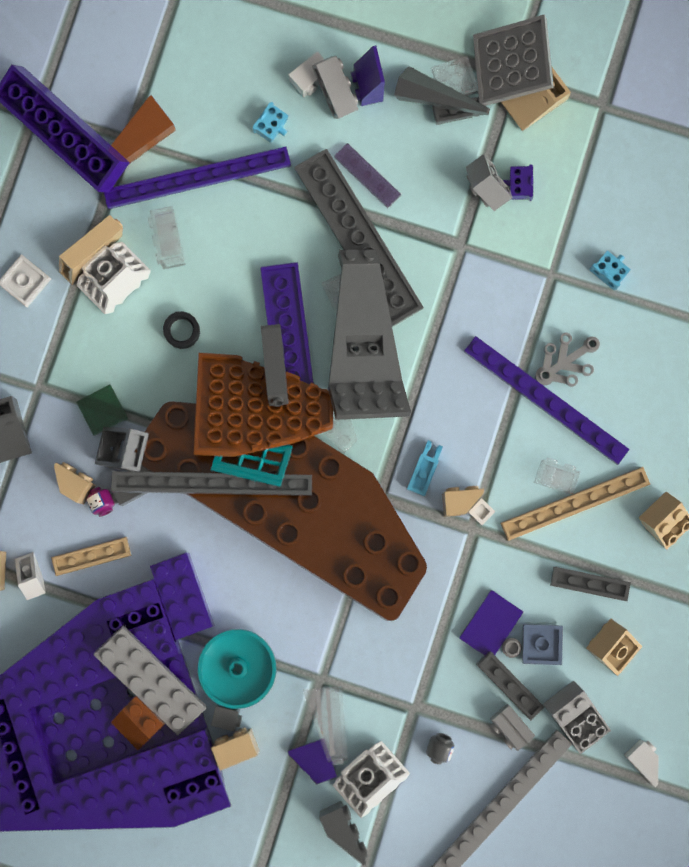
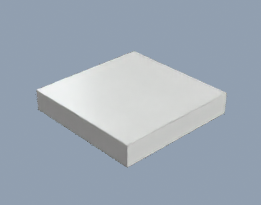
M21 254L1 277L0 286L24 306L28 307L49 283L51 278Z

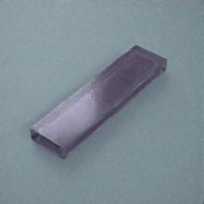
M348 143L334 156L386 208H389L401 196V193Z

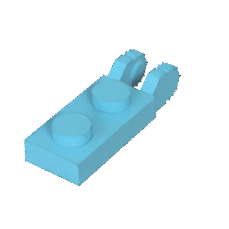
M427 441L423 454L419 457L407 490L424 497L443 448L441 445L436 448L434 458L427 456L432 446L431 441Z

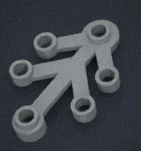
M563 333L560 336L561 344L557 363L551 367L552 355L556 352V346L553 343H549L544 347L543 367L536 371V380L542 385H549L554 381L567 384L570 387L575 386L578 383L576 375H569L567 377L555 373L562 369L590 376L594 372L592 365L586 364L583 366L572 364V362L587 352L593 353L598 350L600 346L599 340L596 337H588L582 347L567 356L568 345L572 341V336L569 333ZM563 336H567L569 341L564 342ZM594 341L595 347H591L589 342ZM551 346L553 348V352H548L547 347ZM589 367L591 372L586 373L584 368ZM543 372L548 373L549 377L547 379L542 377ZM570 377L575 379L574 384L569 383Z

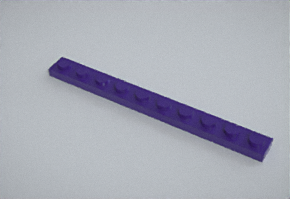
M286 146L112 187L110 192H104L107 208L113 209L291 167Z
M477 336L473 338L464 350V353L616 465H619L630 450Z

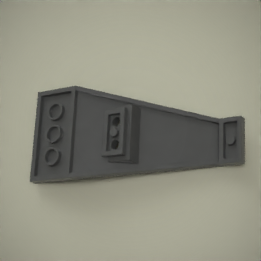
M339 250L338 258L341 266V278L328 383L335 420L409 417L411 409L402 381L376 250Z

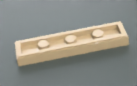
M124 537L54 556L51 559L55 575L59 576L132 555L128 539Z

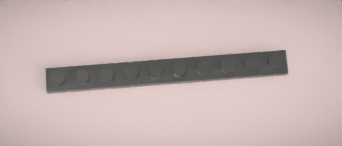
M112 471L111 491L311 496L312 475H284L281 487L224 473Z

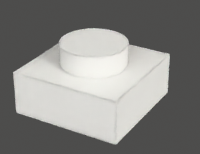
M482 498L468 511L481 526L496 512Z

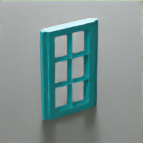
M284 445L263 450L261 458L246 454L237 456L239 457L237 465L221 462L223 456H215L211 470L281 487L293 446ZM267 451L283 454L281 462L265 459ZM243 458L258 461L257 470L241 467ZM263 463L279 466L277 475L262 472Z

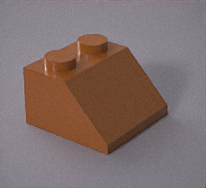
M137 696L111 721L117 730L137 750L165 725Z

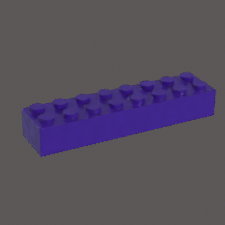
M13 64L10 66L0 81V103L96 191L109 193L130 162L25 67Z

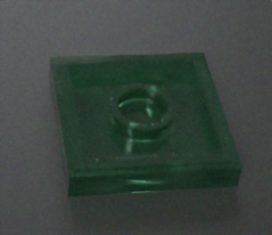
M111 384L76 402L93 436L101 433L103 427H113L128 419Z

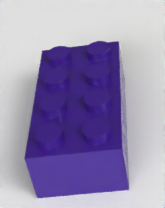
M184 553L150 566L175 640L215 626L190 553Z

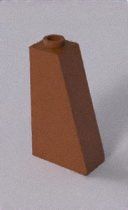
M151 95L111 146L132 163L176 131L172 121Z

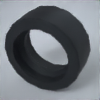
M184 311L175 312L165 320L163 334L168 343L173 347L186 349L198 341L200 326L195 317L190 313ZM180 319L189 321L193 327L191 337L185 341L175 340L171 335L170 329L172 324Z

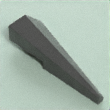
M408 66L398 78L394 96L400 101L434 105L435 108L489 115L490 108Z

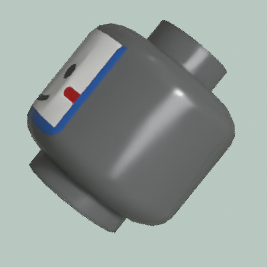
M437 733V735L430 738L426 753L431 758V762L440 765L451 759L455 745L451 741L450 736Z

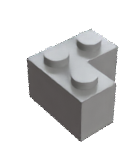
M485 154L466 166L468 173L466 177L471 183L470 189L475 196L479 195L481 197V201L486 207L490 206L495 211L512 199L509 187L498 176L495 165Z

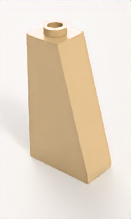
M109 215L59 256V273L71 285L83 273L81 268L105 245L111 247L122 237L123 226L121 222Z

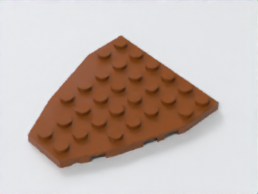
M199 353L194 455L235 457L296 443L331 430L333 428V408L329 391L319 388L318 385L312 382L309 385L301 381L299 376L286 372L289 404L269 406L265 367L260 366L259 362L254 361L250 363L244 361L243 357L238 355Z

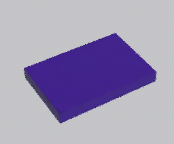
M490 590L459 638L484 656L489 651L496 655L523 614V611L493 590Z

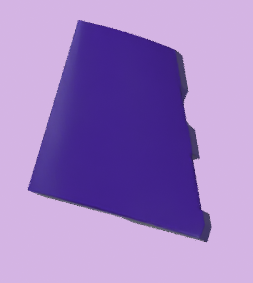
M325 739L287 752L288 756L293 758L316 785L337 777Z

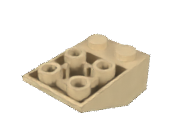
M553 67L554 88L501 102L521 131L568 100L571 92Z

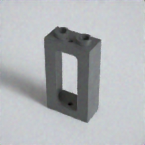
M103 427L95 464L113 469L140 472L149 433L129 428ZM124 441L121 458L118 459L120 445Z

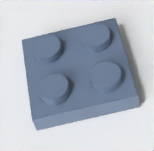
M523 624L522 664L562 665L563 626Z

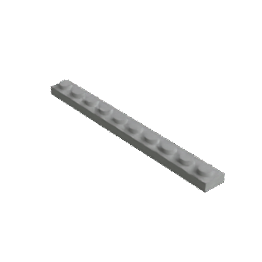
M556 730L432 867H461L567 751L572 743Z

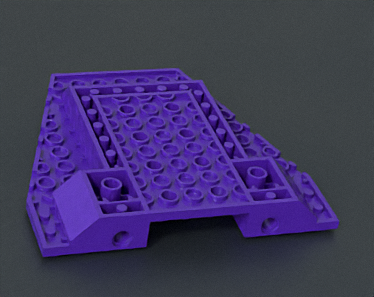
M154 579L97 599L0 675V832L174 828L231 807L222 770H219L211 749L214 743L203 712L179 735L165 724L139 750L111 723L134 697L128 694V687L94 656V652L122 626H125L197 696L179 641L175 640ZM93 699H98L101 702L99 710L92 708L91 702ZM58 712L64 715L62 723H57L54 719L55 714ZM105 737L113 738L114 744L112 747L104 745ZM68 750L76 752L77 757L74 761L67 758Z

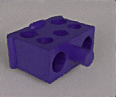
M533 165L510 166V180L503 181L510 187L511 200L529 199V201H532Z

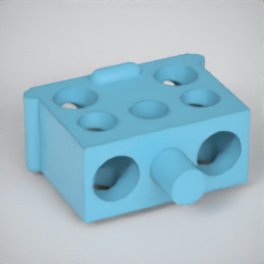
M270 102L253 125V133L259 134L270 143L278 133L285 136L288 131L283 126L288 120V115L274 106L273 102Z
M607 250L601 259L591 266L590 271L610 288L617 290L620 282L631 269L622 263L625 259L623 255L619 254L616 258Z

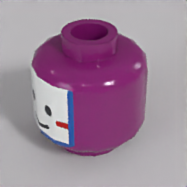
M100 487L92 489L86 499L92 514L99 515V517L113 511L112 508L115 506L110 491Z

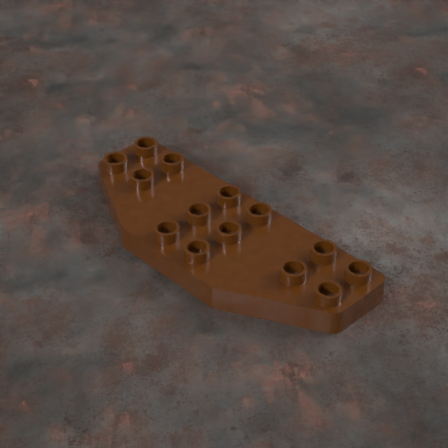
M171 401L162 405L145 433L149 434L141 463L143 468L150 472L220 473L211 470L215 456L194 455L196 403ZM315 436L288 444L293 447L285 471V475H312L311 496L184 493L386 621H394L400 616L427 571L425 559L375 475ZM263 450L248 453L246 455L261 458ZM267 451L265 459L281 462L283 454ZM223 456L221 462L237 465L239 457ZM243 458L241 467L257 470L259 462ZM263 463L261 471L277 474L279 466Z

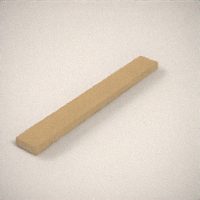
M641 467L500 524L507 541L648 486L650 482L644 467Z

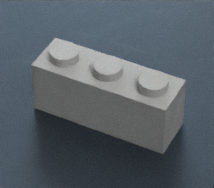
M331 56L312 65L334 119H339L358 110L357 97L350 90L351 83L349 78L343 73L342 69H344L340 58Z

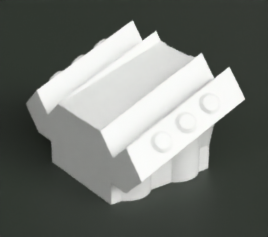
M123 242L114 243L111 247L105 245L81 268L83 273L78 278L77 287L104 314L113 313L115 305L123 304L125 298L133 290L139 288L141 280L149 278L151 270Z
M381 741L369 750L366 749L341 772L342 775L336 779L333 787L359 817L362 818L369 814L372 808L379 805L382 799L390 792L395 790L399 783L406 780L410 773Z

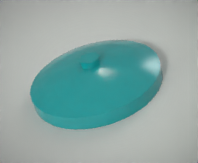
M232 629L216 635L206 644L198 662V677L204 692L215 703L226 708L243 709L257 704L269 693L276 678V659L271 647L261 636L248 630Z

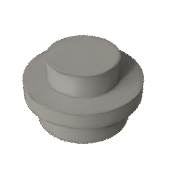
M508 638L502 644V651L507 657H517L521 652V644L515 638Z

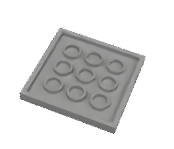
M545 15L473 35L479 103L487 106L554 88L547 18Z

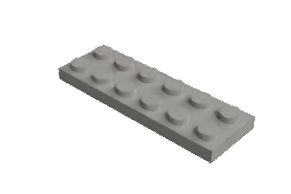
M125 626L116 631L94 652V656L177 735L207 709L206 705Z

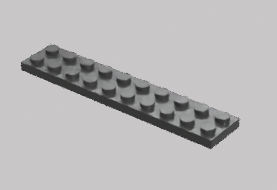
M327 148L295 166V171L343 250H376L392 327L424 308Z

